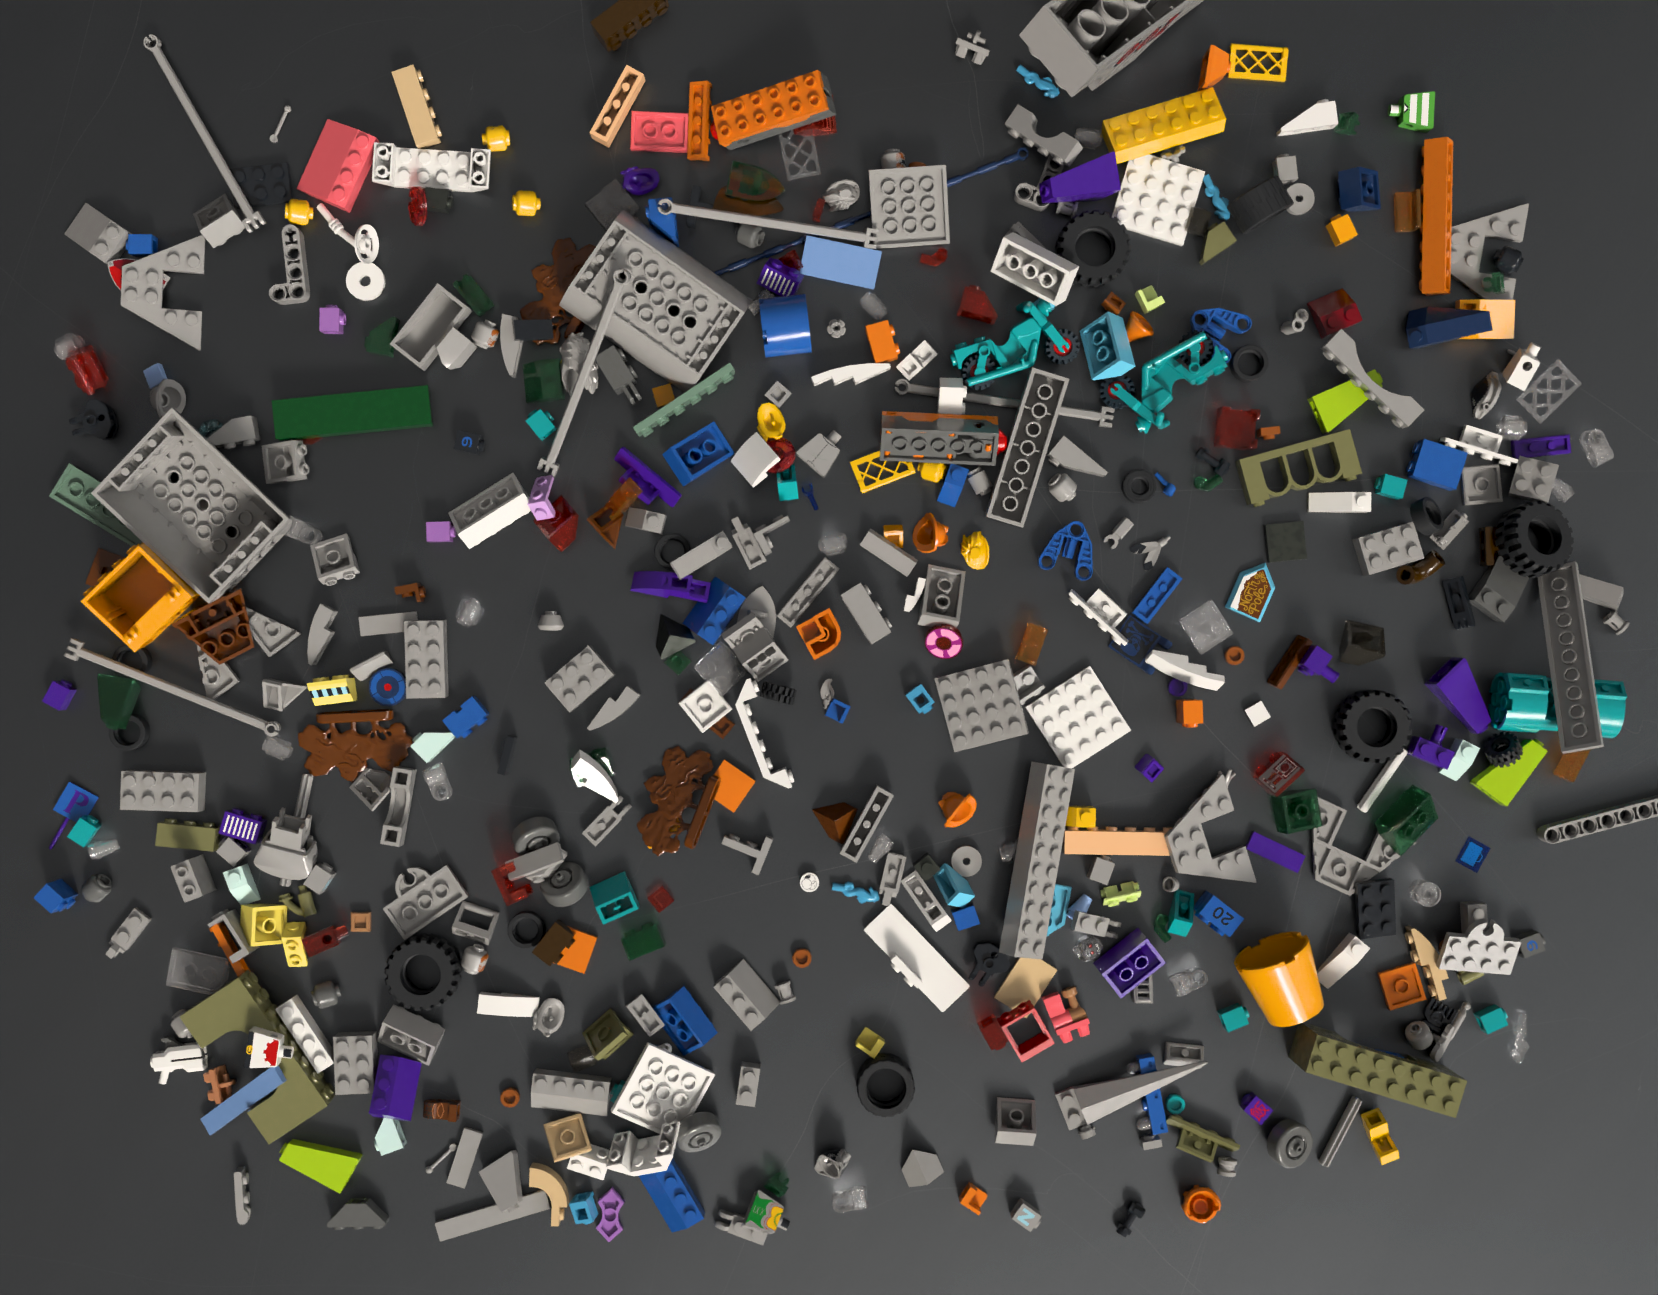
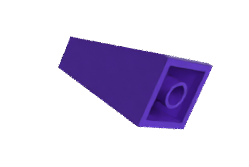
M1110 152L1040 183L1039 192L1042 203L1099 201L1120 191L1121 187L1115 152Z
M1451 657L1424 684L1471 733L1481 734L1488 728L1491 718L1465 658Z

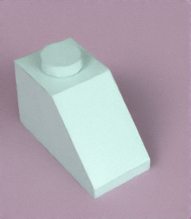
M420 732L413 738L412 741L414 743L410 747L428 763L455 736L452 732H425L423 734Z
M1455 738L1450 748L1455 754L1448 770L1440 768L1439 773L1457 781L1472 765L1480 748L1463 739Z
M248 863L223 872L229 891L240 905L249 904L261 899Z
M383 1119L374 1140L375 1148L377 1151H380L381 1156L404 1148L407 1144L399 1120Z

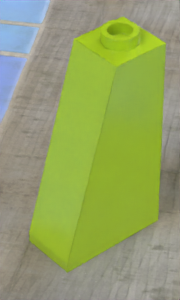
M1375 369L1367 373L1372 381L1381 388L1383 387L1382 377ZM1349 380L1307 400L1322 434L1335 428L1367 401L1368 398L1360 387H1356Z
M1535 738L1533 740H1523L1520 743L1523 748V755H1520V760L1516 759L1515 764L1511 762L1509 767L1504 765V768H1500L1499 765L1498 767L1490 765L1474 777L1470 783L1499 805L1507 807L1548 752L1543 748L1544 744Z
M292 1139L281 1148L279 1153L282 1155L279 1161L340 1194L346 1187L363 1155L353 1151Z

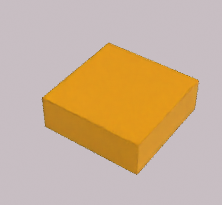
M671 384L652 388L657 408L665 406L675 399Z

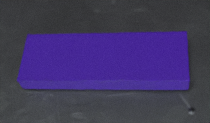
M1570 434L1511 440L1512 458L1519 459V456L1532 458L1571 453Z
M1252 831L1246 844L1247 850L1296 873L1299 872L1306 857Z

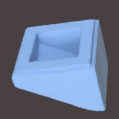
M156 363L143 371L150 389L158 386L163 379H167L164 368L160 363Z

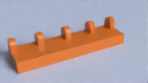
M709 81L690 82L687 159L690 161H710V156H708L710 139L708 137L709 125H711L709 108L712 106V101L710 100L712 83Z
M220 922L209 929L210 932L214 933L219 942L217 944L218 947H222L228 958L227 963L231 964L236 975L239 976L249 968L243 958L235 963H232L229 959L231 955L239 950L224 923Z

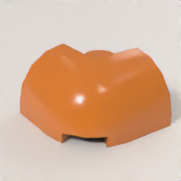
M830 608L796 626L814 660L837 647L841 638L839 624Z

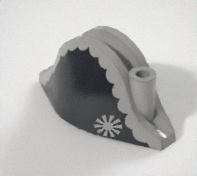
M1491 371L1474 387L1472 391L1473 418L1480 420L1499 403L1502 387L1499 382L1498 373Z
M844 1148L830 1150L819 1156L814 1169L818 1174L838 1179L845 1171L851 1155Z

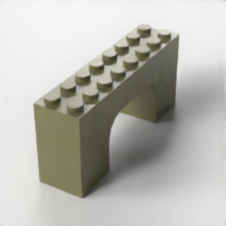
M248 969L190 1007L180 1016V1019L201 1049L229 1031L237 1030L249 1035V1030L254 1026L283 1034V1045L294 1047L293 1057H282L281 1063L278 1065L287 1081L255 1103L247 1112L267 1143L271 1144L327 1107L335 1096V1089L331 1083H327L323 1071L317 1074L276 1012L277 1005L272 1004L269 1000L268 992L260 987L257 976Z
M1305 1022L1298 1024L1288 1056L1306 1073L1453 1118L1457 1116L1467 1084L1466 1079L1444 1065L1409 1054L1407 1059L1368 1048L1351 1042L1334 1031Z

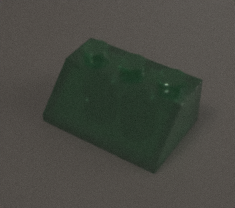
M1412 785L1377 819L1375 824L1379 835L1398 855L1402 856L1438 819V815L1431 794Z

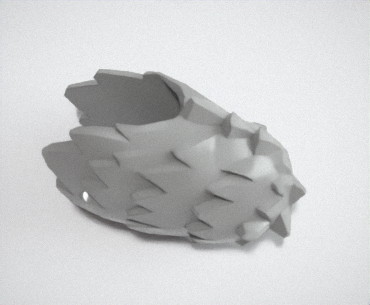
M584 332L571 333L560 347L562 355L560 362L562 381L566 392L570 396L590 347L589 340L583 337ZM596 361L593 363L585 384V389L589 390L591 394L598 387L599 377Z

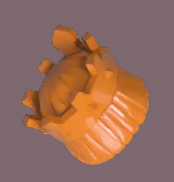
M1194 1185L1191 1190L1185 1191L1183 1194L1184 1201L1181 1207L1190 1220L1203 1224L1216 1216L1217 1211H1220L1221 1201L1218 1195L1208 1187L1204 1188Z

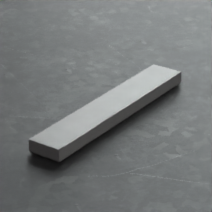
M539 1190L522 1195L523 1200L518 1203L519 1207L510 1213L508 1210L501 1213L495 1203L436 1221L435 1227L439 1240L441 1242L551 1209L549 1197L545 1191Z

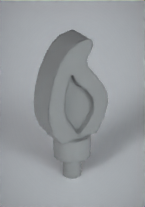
M827 679L821 687L820 694L823 699L824 709H828L830 700L834 697V690L831 686L832 679Z

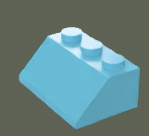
M1107 312L1080 330L1092 380L1121 376L1135 367L1122 317Z

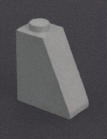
M1579 574L1582 598L1584 600L1611 610H1618L1624 594L1623 587Z
M513 1150L479 1171L501 1213L507 1210L509 1213L519 1207L518 1203L523 1200L518 1152Z

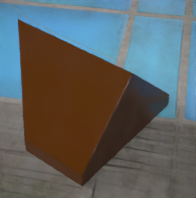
M611 501L591 515L587 521L616 549L624 515Z
M845 802L812 809L828 837L840 844H844L858 809Z

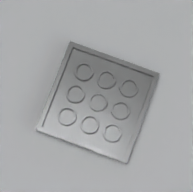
M946 165L868 170L872 229L879 230V234L872 233V237H878L877 241H873V244L877 245L876 249L950 244Z
M1009 659L935 678L954 752L1029 733Z

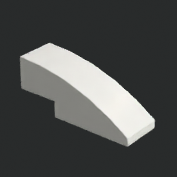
M579 750L571 761L572 771L583 776L586 787L617 803L618 792L607 772L591 756Z
M481 992L478 999L477 1014L534 1017L535 1011L539 1009L540 997L503 992L501 994Z

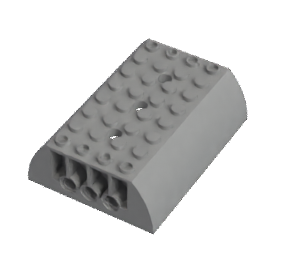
M171 408L91 493L208 604L216 601L233 589L288 532L292 525L291 518L174 408ZM173 472L179 475L177 483H173L170 479V475ZM202 499L208 502L206 510H202L199 507V502ZM230 526L235 527L237 530L235 537L228 535L227 531Z

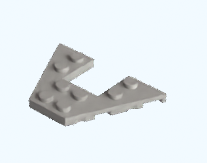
M1529 204L1520 205L1453 226L1451 233L1452 278L1463 283L1472 293L1484 300H1513L1516 279L1480 273L1479 269L1485 237L1518 243L1523 241Z
M203 235L122 266L121 285L122 307L196 348L198 351H201L202 311L162 308L164 271L204 274L206 238Z
M246 607L252 636L268 657H272L301 635V632ZM197 645L198 660L203 675L202 681L205 686L206 697L216 700L237 684L240 679L227 662L219 665Z
M1223 774L1217 775L1216 780L1208 789L1206 788L1200 798L1193 802L1187 813L1178 819L1175 826L1164 835L1175 872L1256 883L1246 846H1240L1211 857L1201 823L1234 811Z
M1310 794L1313 878L1331 888L1351 896L1355 893V882L1368 881L1417 843L1379 826L1364 860L1332 846V843L1347 810Z

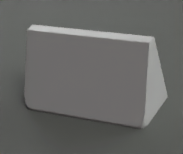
M382 651L350 668V672L358 680L363 681L377 671L393 665L394 662L388 651Z
M1174 1042L1165 1043L1164 1065L1182 1066L1204 1061V1046Z

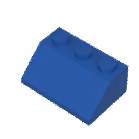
M672 197L665 198L669 199L673 203ZM663 198L648 199L649 205L645 206L649 225L653 226L656 232L679 247L676 213L661 214L657 207L660 206L662 210L668 208L667 203L657 204Z
M714 577L711 581L707 603L697 601L682 624L714 645L742 606L746 597L717 577Z
M684 986L652 1007L665 1024L663 1029L683 1056L704 1046L718 1033L712 1022L709 1021L701 1007L698 1006Z

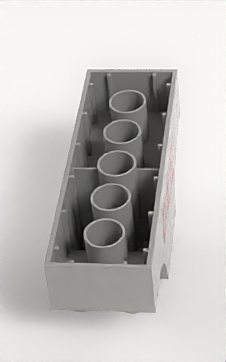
M1051 0L1040 9L1019 36L1028 45L1030 53L1039 59L1054 76L1056 84L1073 97L1087 86L1093 91L1134 61L1171 25L1204 0Z

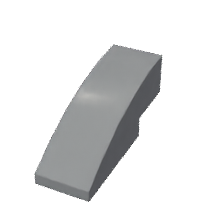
M502 314L500 325L502 355L509 375L516 378L523 341H514L512 322L513 320L520 319L515 316Z
M326 604L319 605L310 627L307 655L308 664L311 666L317 665L335 634L329 627L338 611Z
M627 686L617 700L609 697L587 729L591 731L613 721L630 708L641 694Z

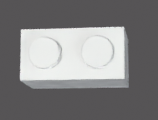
M939 378L937 414H965V403H962L963 397H966L967 386H963V378Z

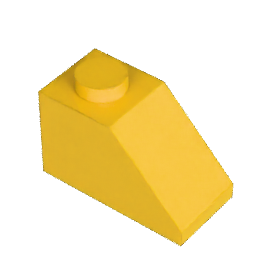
M1069 806L1065 826L1095 827V807Z

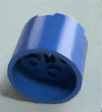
M805 294L759 299L765 357L811 353V338Z

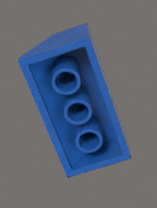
M672 1158L667 1171L639 1175L671 1232L687 1229L704 1219L705 1211L674 1158Z

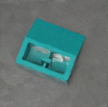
M625 871L589 887L595 908L603 925L640 907Z

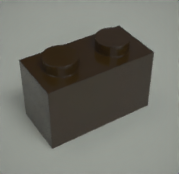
M558 919L532 953L548 966H551L553 962L557 964L564 956L561 953L565 947L569 949L575 942L573 937L576 933Z

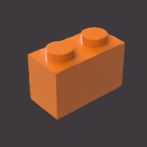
M888 320L865 326L874 363H887L897 360L900 350L898 343L893 341L892 336L895 335L893 325H889Z
M1198 699L1176 700V722L1181 723L1182 727L1186 728L1198 727V724H1202L1203 701Z

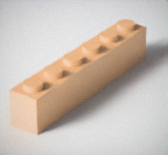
M1067 826V829L1064 831L1062 852L1064 854L1170 856L1164 835L1172 828L1163 827V831H1155V827H1144V830H1136V827H1125V830H1117V827L1107 826L1106 830H1098L1097 826L1087 827V829Z

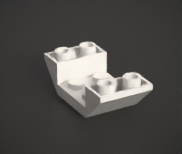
M676 1121L662 1124L660 1135L638 1139L631 1131L615 1133L606 1168L631 1176L667 1171L673 1158L681 1123Z

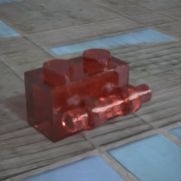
M92 345L68 353L65 360L66 365L70 371H73L75 383L84 393L92 395L95 393V389L106 386L109 378Z

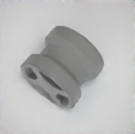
M1225 1156L1218 1157L1219 1167L1217 1168V1174L1235 1177V1166L1238 1160Z

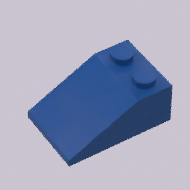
M712 422L670 447L662 455L684 487L735 453L716 423Z

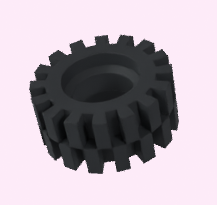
M763 681L760 697L793 705L797 690Z
M1500 732L1498 736L1494 734V738L1489 737V742L1486 741L1484 743V752L1490 764L1498 767V765L1500 768H1504V765L1509 767V763L1515 764V760H1520V755H1523V748L1517 736L1513 733L1510 734V732L1505 734ZM1508 747L1506 750L1498 752L1499 750Z

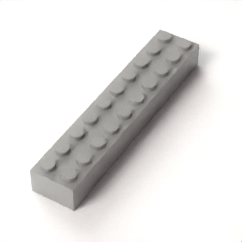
M1031 762L999 948L1000 953L1013 957L1043 960L1075 769Z

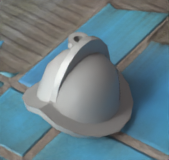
M163 379L158 386L153 387L150 391L151 405L157 411L160 419L171 408L176 409L181 414L186 404V395L183 387L172 379Z

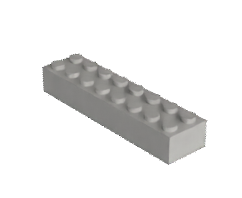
M1033 367L1030 368L1007 441V447L1004 451L984 515L985 517L1021 528L1024 527L1069 378Z

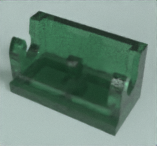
M465 274L461 281L456 280L452 284L475 313L481 317L495 305L472 276Z

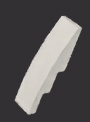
M889 363L849 365L812 376L811 381L816 386L832 379L835 386L852 378L854 384L857 385L890 370L891 366Z
M1152 650L1145 658L1146 663L1159 671L1198 687L1217 691L1225 683L1224 675L1207 673L1205 665L1189 663L1188 656Z

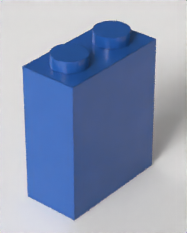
M1427 439L1416 442L1412 453H1414L1413 459L1407 466V477L1449 491L1456 490L1468 453Z

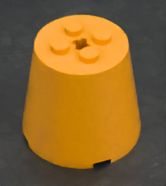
M1300 932L1274 934L1260 939V944L1252 948L1247 946L1236 956L1234 965L1271 1025L1276 1027L1297 1025L1313 1018L1323 1009L1324 1000L1307 935L1302 936Z

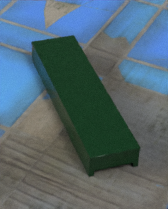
M428 385L271 400L275 439L288 441L431 427L433 422L429 395L430 389Z

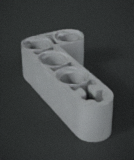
M1049 155L1037 187L1027 183H1021L1017 186L1013 195L1016 203L1036 211H1044L1049 203L1043 205L1037 203L1036 198L1041 197L1039 184L1044 179H1050L1061 174L1064 164L1062 166L1059 165L1057 169L1052 168L1050 162L1053 161V157ZM1025 190L1028 196L1022 198L1019 196L1018 191Z
M289 224L282 229L287 283L275 284L269 290L270 298L280 305L304 303L310 298L304 235L299 228ZM298 250V256L296 258H292V252ZM300 269V276L295 278L293 276L294 271ZM299 288H303L302 295L296 297V291ZM283 290V291H284L283 297L280 298V299H277V297H276V296H277V293H278L279 291Z

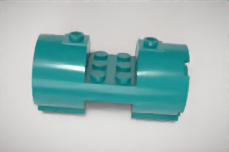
M1501 672L1495 675L1489 691L1492 693L1491 704H1488V713L1491 718L1490 723L1493 728L1504 731L1536 733L1539 730L1558 731L1551 678H1546V676ZM1594 679L1602 737L1615 738L1622 728L1625 717L1627 693L1623 681Z

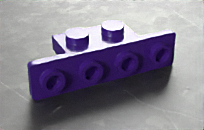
M625 447L620 448L614 460L627 471L621 476L619 482L647 505L658 496L673 508L682 495Z

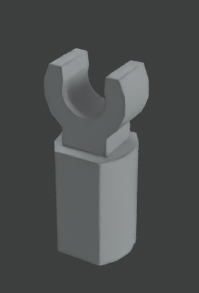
M1123 517L1112 530V534L1106 536L1103 542L1106 543L1108 539H1112L1113 545L1110 548H1116L1118 540L1122 539L1134 524L1127 517Z

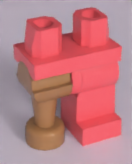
M1070 986L1061 990L1063 997L1068 998L1070 1005L1068 1009H1064L1060 994L1057 991L1041 997L1055 1033L1059 1035L1064 1044L1073 1040L1070 1031L1077 1029L1080 1037L1090 1034L1088 1026L1090 1022L1087 1014L1075 997L1077 994L1076 986Z

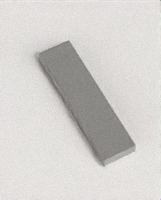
M824 557L776 616L791 628L838 572L839 568Z

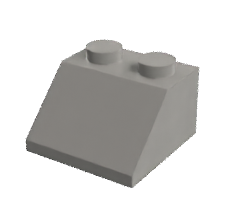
M226 193L193 214L199 231L213 248L223 245L227 239L233 235L240 234L245 228L242 223V217L234 208Z
M997 1097L995 1143L1033 1146L1036 1137L1035 1100Z

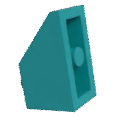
M780 458V461L776 464L781 463L784 458ZM793 461L787 469L776 472L779 501L799 499L795 463Z
M1179 889L1174 892L1168 916V933L1187 936L1193 925L1194 893Z

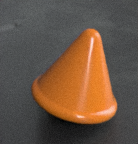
M1130 312L1126 325L1129 342L1153 336L1154 330L1149 322L1138 312Z

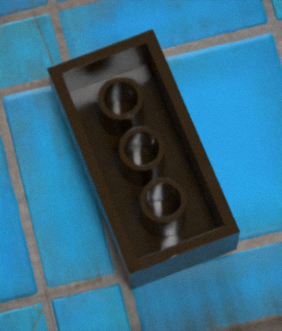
M619 0L590 23L595 36L607 52L615 51L622 45L624 40L633 38L637 34V30L641 27L649 26L653 21L652 19L657 15H663L668 10L669 3L668 0Z

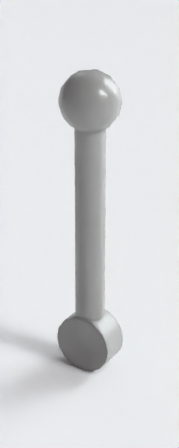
M289 105L284 106V113L274 134L270 136V141L273 143L278 141L279 131L287 114L291 111V106Z
M452 1143L442 1156L431 1166H427L425 1169L426 1173H432L436 1165L451 1151L457 1149V1144Z

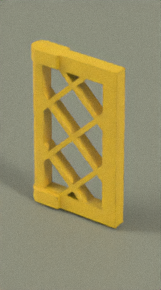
M1231 43L1229 53L1231 68L1228 78L1285 82L1288 47ZM1236 50H1246L1247 53L1239 59L1236 55ZM1251 51L1265 52L1266 55L1258 60ZM1271 52L1281 53V59L1277 62L1271 55ZM1248 54L1256 62L1249 69L1241 61ZM1266 56H1269L1275 64L1268 71L1260 63ZM1239 63L1246 72H1235V65ZM1258 64L1264 74L1251 73L1250 70ZM1275 66L1280 69V75H1272L1269 72Z
M880 451L850 462L862 494L916 473L912 462H902L907 465L908 470L897 473L901 461H899L895 471L884 467L887 461H884L883 466L872 462L873 459L880 457ZM868 462L865 473L859 471L857 465ZM870 464L881 468L877 478L867 474ZM883 469L893 473V476L879 480ZM866 476L876 480V482L865 486L863 480Z

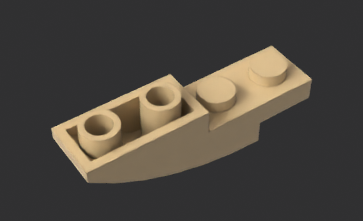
M1405 926L1407 931L1405 932V938L1412 949L1410 951L1411 959L1416 964L1424 966L1422 970L1430 984L1428 985L1429 994L1439 1001L1447 999L1442 980L1449 977L1446 970L1438 969L1436 966L1439 957L1437 951L1419 931L1411 926Z

